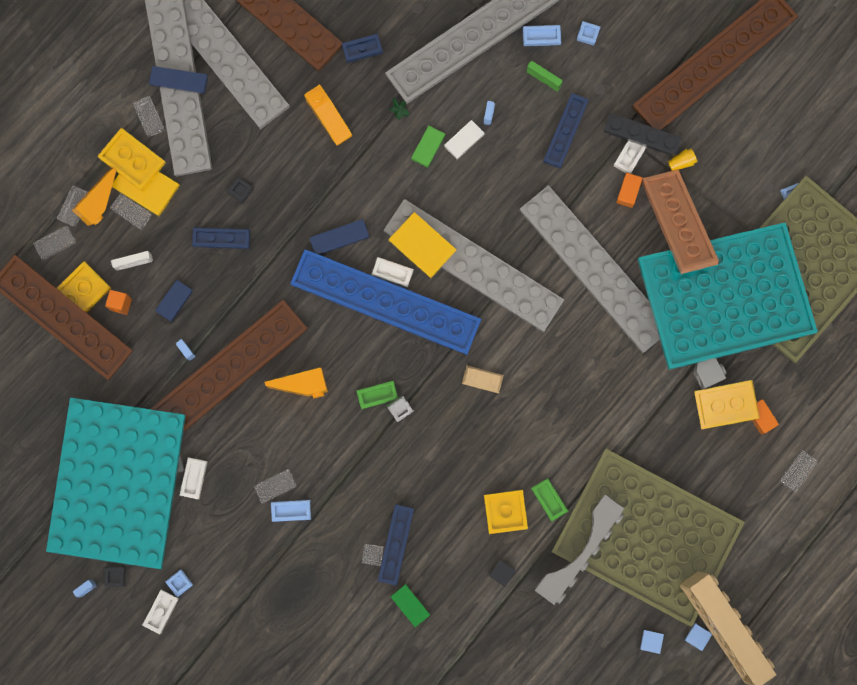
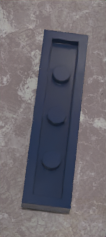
M571 93L543 160L544 163L561 169L589 99Z
M395 504L378 577L379 582L397 586L413 517V508Z

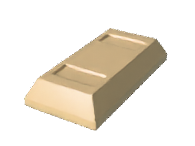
M467 365L462 384L499 393L504 375Z

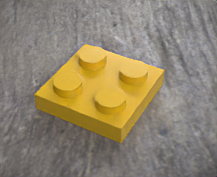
M523 490L484 495L489 534L528 529Z

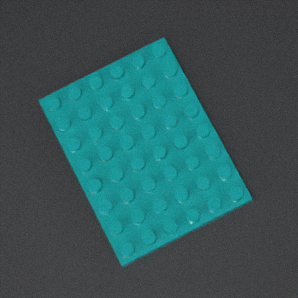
M785 222L710 240L719 260L718 265L681 274L671 250L637 259L668 370L818 333Z
M70 398L46 552L162 569L186 415Z

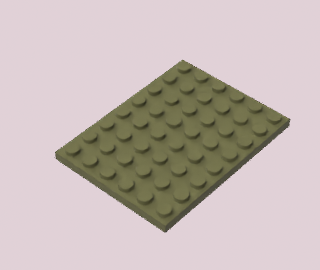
M807 176L800 181L760 227L764 228L786 223L818 330L816 334L772 344L794 364L797 363L857 293V218Z
M605 449L551 552L569 562H573L584 549L590 536L592 510L603 495L608 496L624 508L622 512L624 516L618 524L614 523L610 529L613 531L606 540L603 538L598 544L601 548L596 555H590L587 560L590 563L585 570L692 627L698 613L679 584L698 571L713 575L717 579L745 522Z

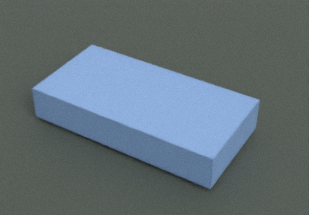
M560 25L523 26V46L561 45Z
M310 500L271 502L272 522L311 520Z

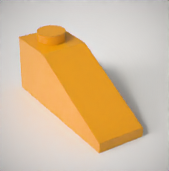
M321 85L304 94L306 102L336 146L352 137L350 130Z
M114 168L108 170L72 209L88 226L93 223L95 225L98 224L103 218L102 214L106 210L116 174Z
M322 368L265 382L267 388L309 397L313 396V398L323 397L324 393L328 392Z

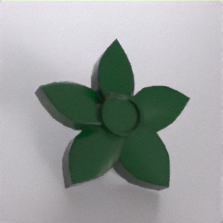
M393 98L394 106L390 110L395 113L397 119L400 120L403 116H408L409 111L405 108V101L399 103L396 98Z

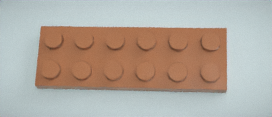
M679 170L642 178V185L680 273L683 274L718 265L717 255Z

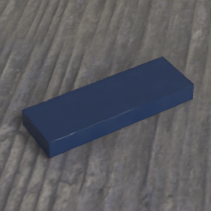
M152 66L149 85L205 94L208 75Z
M361 219L310 237L314 252L322 255L370 237L364 220Z
M193 227L192 247L249 249L250 229Z

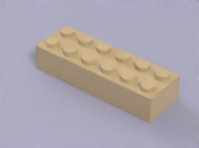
M699 571L679 584V586L744 683L748 685L765 684L776 676L773 670L775 668L769 658L764 657L762 654L763 648L757 641L754 642L751 637V630L747 625L742 624L740 621L741 615L735 608L732 609L728 603L730 602L729 597L718 588L717 585L719 583L713 575Z

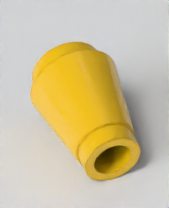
M692 148L685 149L669 160L668 164L671 170L674 171L694 166L697 159Z

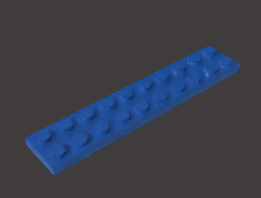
M306 249L290 283L291 286L465 355H468L481 319Z

